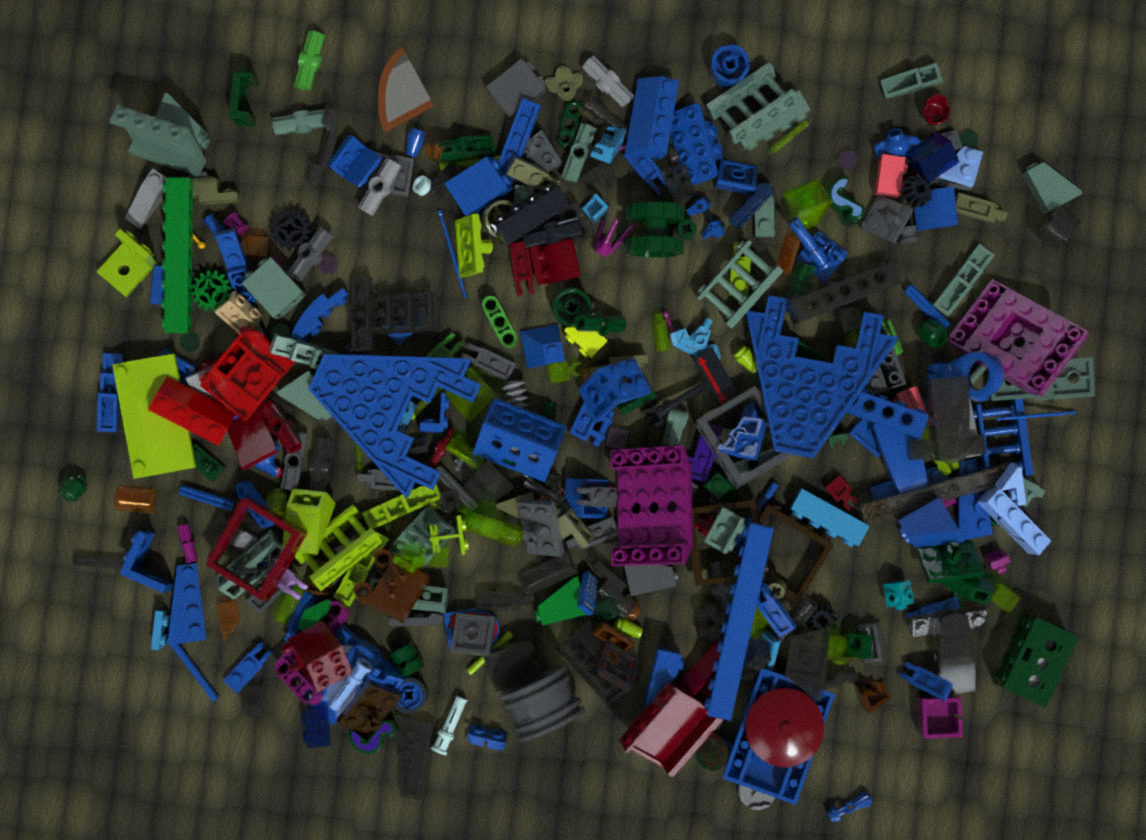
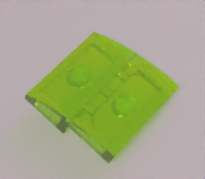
M460 435L454 437L445 448L476 470H479L487 461V459L474 455L475 446Z

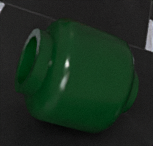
M929 319L920 325L918 336L922 342L930 347H938L947 340V328L938 321Z
M68 474L58 484V494L67 502L70 500L76 502L87 491L85 486L87 481L79 474L77 476Z

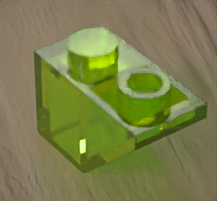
M470 511L469 515L465 518L466 530L499 541L504 525L503 521Z

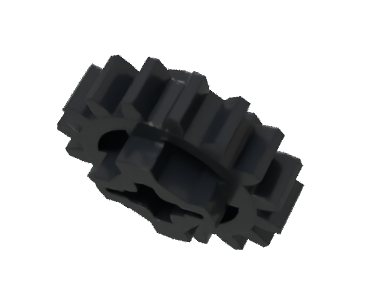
M284 209V215L277 213L279 218L272 219L275 225L270 226V229L274 230L270 235L271 237H276L274 243H280V248L283 249L286 246L287 250L291 251V248L294 247L297 251L298 245L304 244L305 240L310 241L307 235L312 234V231L308 230L312 224L306 223L309 218L307 216L302 217L303 213L301 211L296 214L294 209H291L290 213ZM297 219L302 222L303 227L297 225ZM291 226H292V227L295 228L296 230H295V231H291V234H290V233L287 231V229H291ZM279 233H283L285 235L286 241L282 240Z

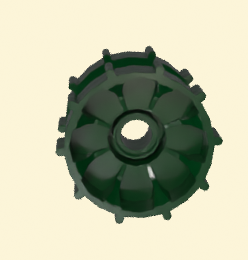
M642 202L626 206V220L631 223L642 224V237L626 239V254L644 258L684 255V240L667 237L668 224H677L680 221H684V206L668 202Z

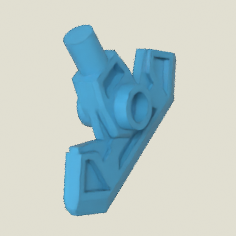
M706 317L702 326L699 325L690 337L685 328L670 333L673 346L695 357L713 348L719 360L721 359L717 344L707 345L711 332L709 328L713 320Z

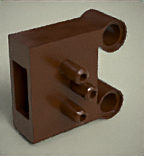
M381 549L375 553L374 560L377 568L385 572L373 592L367 582H359L354 587V594L360 604H368L404 623L427 586L429 577L422 571L395 558L388 550ZM384 557L389 559L386 563L379 562ZM362 590L369 591L365 596L359 595V592Z

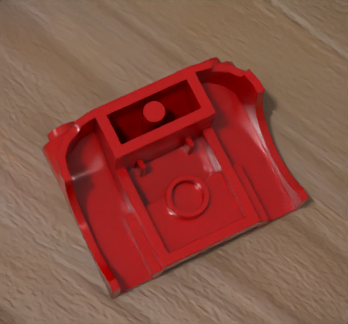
M250 326L247 328L242 327L239 330L235 341L211 368L210 372L206 371L199 379L201 382L200 387L245 422L248 421L263 400L295 363V361H291L288 357L271 354L269 352L271 343L264 335L255 331Z

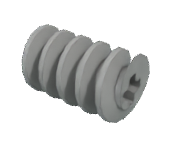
M525 381L504 382L507 385L502 387V390L508 391V393L504 394L503 398L509 399L506 401L507 403L522 409L529 406L528 403H523V400L528 398L522 395L523 392L527 391L526 388L521 387V385L526 383Z

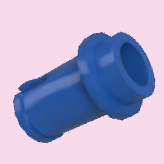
M213 214L208 215L203 221L214 233V237L216 232L226 230V227L222 226Z

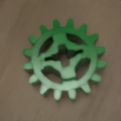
M207 270V275L200 273V279L194 278L197 283L196 285H191L195 289V291L191 292V295L196 296L193 300L194 303L200 302L199 308L202 309L205 306V311L209 312L212 308L213 312H215L216 308L230 297L229 291H232L233 288L228 286L231 282L229 279L225 280L226 275L221 274L219 276L218 271H215L212 275V272ZM215 279L219 280L223 286L216 285ZM212 288L216 289L212 295L208 293ZM201 297H207L209 304L204 302Z

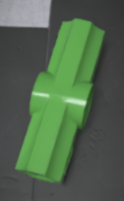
M317 31L308 32L304 50L301 51L299 56V70L294 85L301 90L311 91L316 71L318 72L321 65V51L325 41L324 34Z

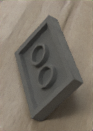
M520 499L517 502L527 553L561 557L564 554L554 502Z

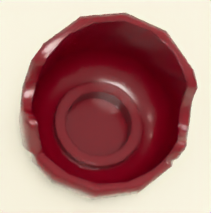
M935 94L924 101L921 112L928 124L933 126L942 125L949 118L951 108L947 104V97Z

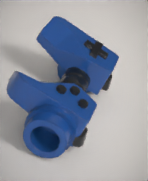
M703 197L688 208L687 213L691 216L702 212L709 223L701 234L703 239L709 238L712 235L718 239L725 234V224L721 220H715L711 211H709L711 206L710 199Z

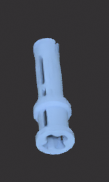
M357 659V664L351 670L352 674L347 676L346 681L328 703L329 707L334 711H339L356 685L361 684L366 673L372 670L371 663L366 659Z

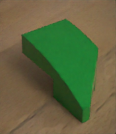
M327 599L305 609L298 629L304 631L322 621L323 616L328 614L331 600Z

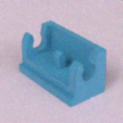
M608 126L607 130L612 131L614 136L604 133L600 142L596 143V148L591 152V157L610 164L623 145L626 133L624 128L619 129L614 126Z

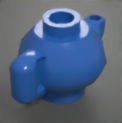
M892 129L887 133L888 137L885 141L881 140L874 145V150L877 157H880L882 154L904 157L910 146L920 144V140L917 136L904 134L901 129Z

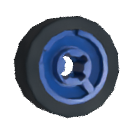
M409 675L403 678L404 681L397 689L401 691L402 698L395 705L397 710L407 714L418 712L423 708L428 699V689L423 680ZM412 691V698H408L406 692Z

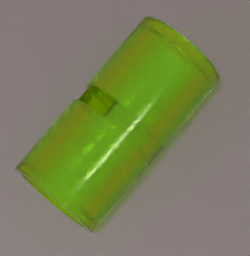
M297 584L293 587V590L297 591L301 597L306 592L305 589L300 588ZM285 593L273 618L287 625L300 599L297 600L290 594Z

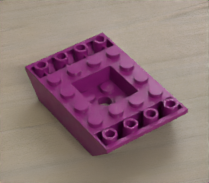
M992 279L949 335L947 341L964 355L971 352L994 354L1000 359L1004 367L1003 379L1029 394L1043 396L1090 333ZM1018 340H1025V344L1022 347L1015 346ZM978 360L976 362L984 368L988 369L986 364L982 361Z

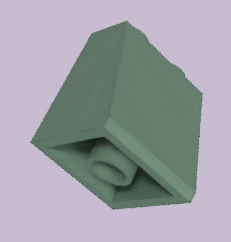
M165 93L155 118L189 128L203 153V150L207 149L210 142L209 134L169 94Z
M265 258L258 264L259 268L255 272L251 271L244 277L245 281L242 284L273 318L280 320L307 294L273 258Z

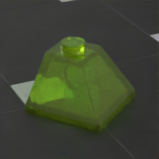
M819 180L783 193L792 219L799 217V220L806 229L818 225L833 203Z

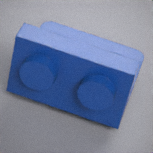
M349 134L327 165L342 178L357 187H361L366 183L373 170L378 167L382 157L365 147Z

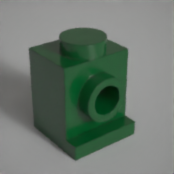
M856 629V632L848 633L846 656L873 659L871 654L873 635H868V631Z

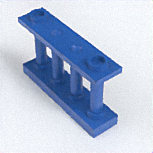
M1023 399L1010 400V404L1007 407L984 410L981 409V404L972 405L982 455H979L981 463L979 471L992 468L989 465L988 455L1015 452L1016 454L1018 453L1019 461L1016 464L1022 468V476L1034 475L1026 418L1013 419V423L1009 426L984 429L983 417L1010 414L1011 416L1025 415ZM1007 433L1015 434L1016 442L1014 444L987 448L985 436Z

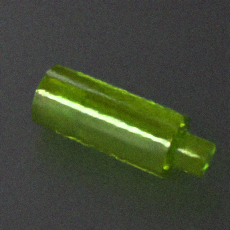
M662 313L655 314V321H653L656 351H669L670 343L667 322L663 320Z

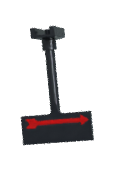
M713 348L693 359L704 382L663 406H649L640 410L641 414L648 413V418L652 420V422L648 423L649 427H657L663 424L662 417L666 415V412L707 388L710 389L719 407L739 396Z

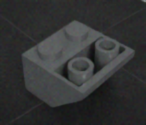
M894 347L864 387V389L871 392L870 395L906 384Z

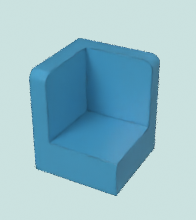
M595 193L593 198L581 210L595 224L608 211L609 207Z

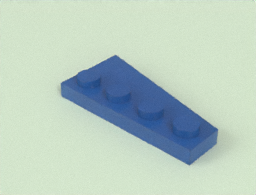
M977 459L958 462L959 468L956 469V478L978 472ZM983 488L959 494L958 498H956V506H958L956 525L965 540L993 534L989 514L977 503V500L984 493Z
M197 563L177 566L167 645L206 640Z

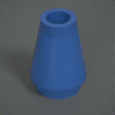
M411 128L407 137L406 155L417 158V154L426 139V132Z

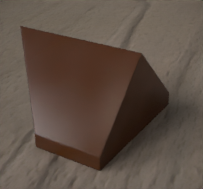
M849 674L862 708L867 713L874 711L891 699L884 680L878 681Z

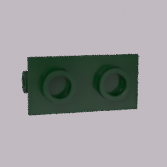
M797 261L785 294L786 298L803 303L815 269L814 266Z

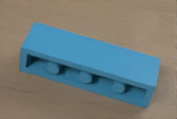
M804 489L798 490L788 508L793 511L791 513L793 516L799 519L804 517L810 520L808 524L817 529L820 526L826 529V534L833 538L836 536L843 539L842 543L853 547V545L859 546L870 527Z

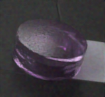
M851 150L842 152L838 158V164L844 170H851L858 163L856 153Z
M324 255L318 266L324 274L330 275L337 271L338 261L332 255Z

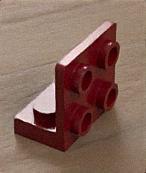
M573 239L547 246L530 247L537 285H550L581 276Z

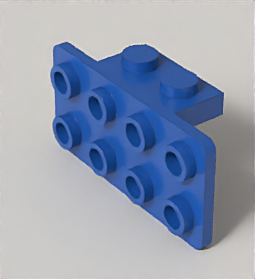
M696 103L674 111L670 133L684 186L691 187L718 177L715 161L723 159V150L717 138L718 130L714 122L705 121L700 104Z

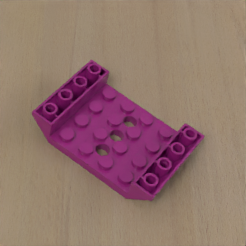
M684 446L611 450V469L618 471V546H612V566L686 564L693 546L692 470ZM672 501L676 503V509L673 512L669 510V504ZM654 502L658 504V510L655 513L651 511V505ZM636 503H639L641 509L636 514L633 508Z

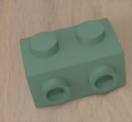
M722 507L704 542L725 554L727 551L731 552L736 544L734 539L737 533L741 534L746 525L743 523L745 519Z

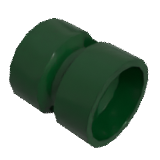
M412 642L390 654L394 663L399 664L398 670L403 678L425 666L420 656L415 655L417 650Z

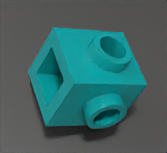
M910 580L883 584L887 607H895V610H902L907 608L906 605L914 603Z

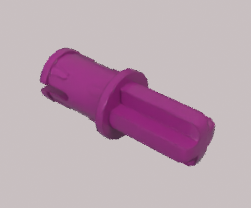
M179 525L177 529L181 540L180 547L182 546L186 563L198 560L194 547L195 541L192 540L189 525Z

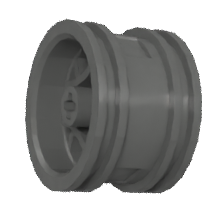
M565 665L557 666L532 676L498 695L499 700H504L502 704L503 709H508L515 724L512 728L513 732L519 733L516 737L518 742L528 741L551 732L571 722L585 712L584 706H579L581 703L580 697H575L568 682L571 679L570 674L564 673L567 670Z

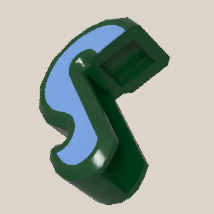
M839 177L833 181L826 198L827 204L834 212H847L848 214L845 219L851 223H857L864 217V205L842 195L850 177Z

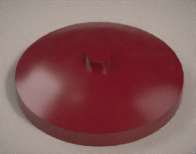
M775 688L763 693L753 702L746 716L745 732L752 750L763 761L778 767H792L804 763L819 749L824 735V720L817 704L805 693L793 688Z

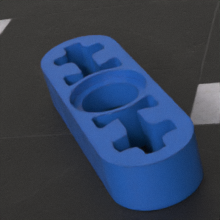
M246 480L236 485V492L240 499L251 497L269 508L250 481ZM248 509L261 528L265 529L274 525L273 522L254 510Z

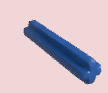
M911 284L904 290L910 299L930 319L938 321L946 328L950 325V322L914 285Z
M181 485L179 489V494L229 511L234 509L235 501L186 485Z

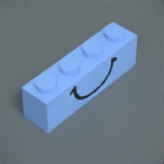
M989 487L977 500V503L1028 554L1040 555L1051 542L1027 515L998 488Z

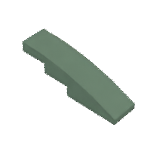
M978 244L942 291L933 306L949 317L995 255L981 244Z
M276 333L269 348L271 354L288 357L291 361L308 364L311 368L318 369L324 354H341L312 343Z

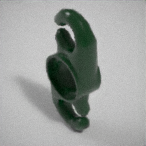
M570 101L564 109L559 136L567 135L569 136V141L564 143L561 138H558L557 142L561 147H570L575 140L580 112L571 113L570 107L576 106L578 110L582 109L581 104L576 101ZM571 119L575 122V126L572 129H567L564 126V122Z

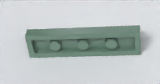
M273 530L267 532L226 568L241 578L247 573H253L251 578L244 579L253 585L273 568L281 554L280 552L278 555H271V552L276 548L282 551L283 544L279 542L277 533ZM267 561L264 567H257L259 562ZM221 574L215 577L218 590L233 600L245 591L239 587L232 592L229 588L232 585H236Z

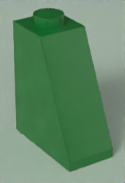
M574 576L538 605V610H535L538 622L541 621L542 625L586 615L577 607L581 587L578 576Z

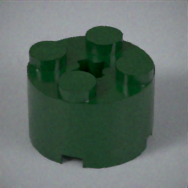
M564 289L554 300L553 313L555 319L566 328L575 327L574 320L577 315H591L592 306L590 298L579 289ZM570 304L577 306L574 313L567 310Z

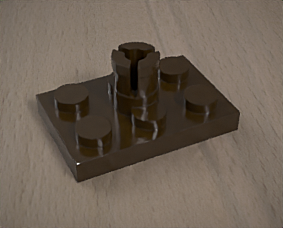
M369 680L337 717V724L370 735L373 730L381 726V721L402 698V693L399 690Z

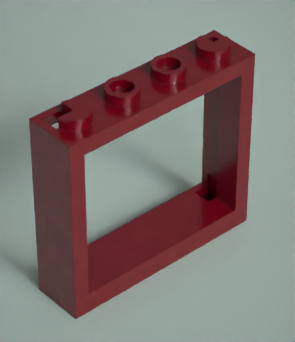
M243 497L237 503V510L234 515L228 519L225 531L219 535L215 549L211 550L208 554L206 566L261 601H268L274 594L308 533L253 498ZM249 508L292 534L261 589L218 563Z

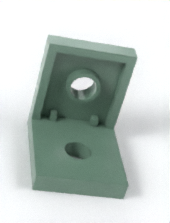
M427 506L402 532L388 551L395 558L422 571L436 554L432 553V544L429 541V537H431L427 529L429 525H433V531L434 525H437L438 536L453 535L457 530L432 508ZM450 538L439 540L440 549Z

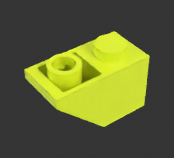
M567 327L564 330L566 333L564 337L571 344L575 342L580 347L578 351L585 358L587 356L592 358L608 341L597 332H578L575 327Z

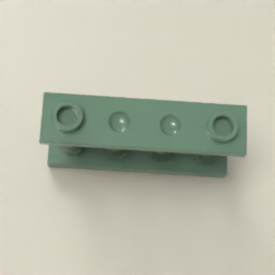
M742 240L735 248L737 252L708 285L703 284L697 291L699 294L697 298L700 301L703 297H706L726 315L727 321L725 323L730 328L737 324L783 272L778 265L775 267L767 265L748 248L752 243L750 240L746 242ZM742 253L765 272L764 275L766 277L761 282L759 280L756 281L735 262ZM729 268L752 287L753 292L749 296H744L723 277ZM716 282L739 301L738 304L740 306L736 311L728 308L709 291Z

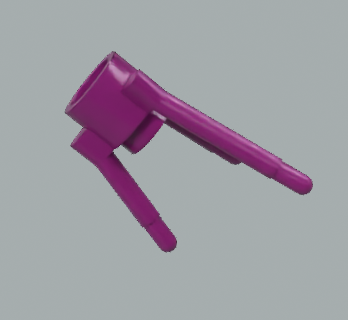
M616 218L606 238L601 239L605 219H602L596 241L593 245L595 246L593 251L607 258L608 254L612 255L618 245L635 227L634 224L611 247L612 243L609 242V239L619 219Z

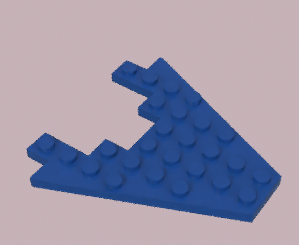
M768 296L765 313L747 311L746 314L774 450L814 459L895 346L898 337L880 334L883 315L864 312L857 348L837 345L833 363L795 357L799 338L781 335L788 299Z
M324 354L308 390L397 489L408 498L415 483L433 490L441 474V471L407 456L414 437L397 430L412 396L431 403L439 386L474 402L482 384L465 377L472 361L469 358Z

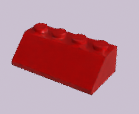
M168 376L148 408V411L217 446L220 445L236 415L226 406Z

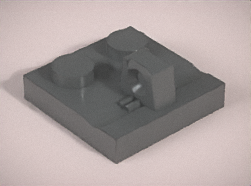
M878 195L860 228L862 231L895 244L913 210L911 207Z
M457 613L450 651L453 653L490 657L495 617Z

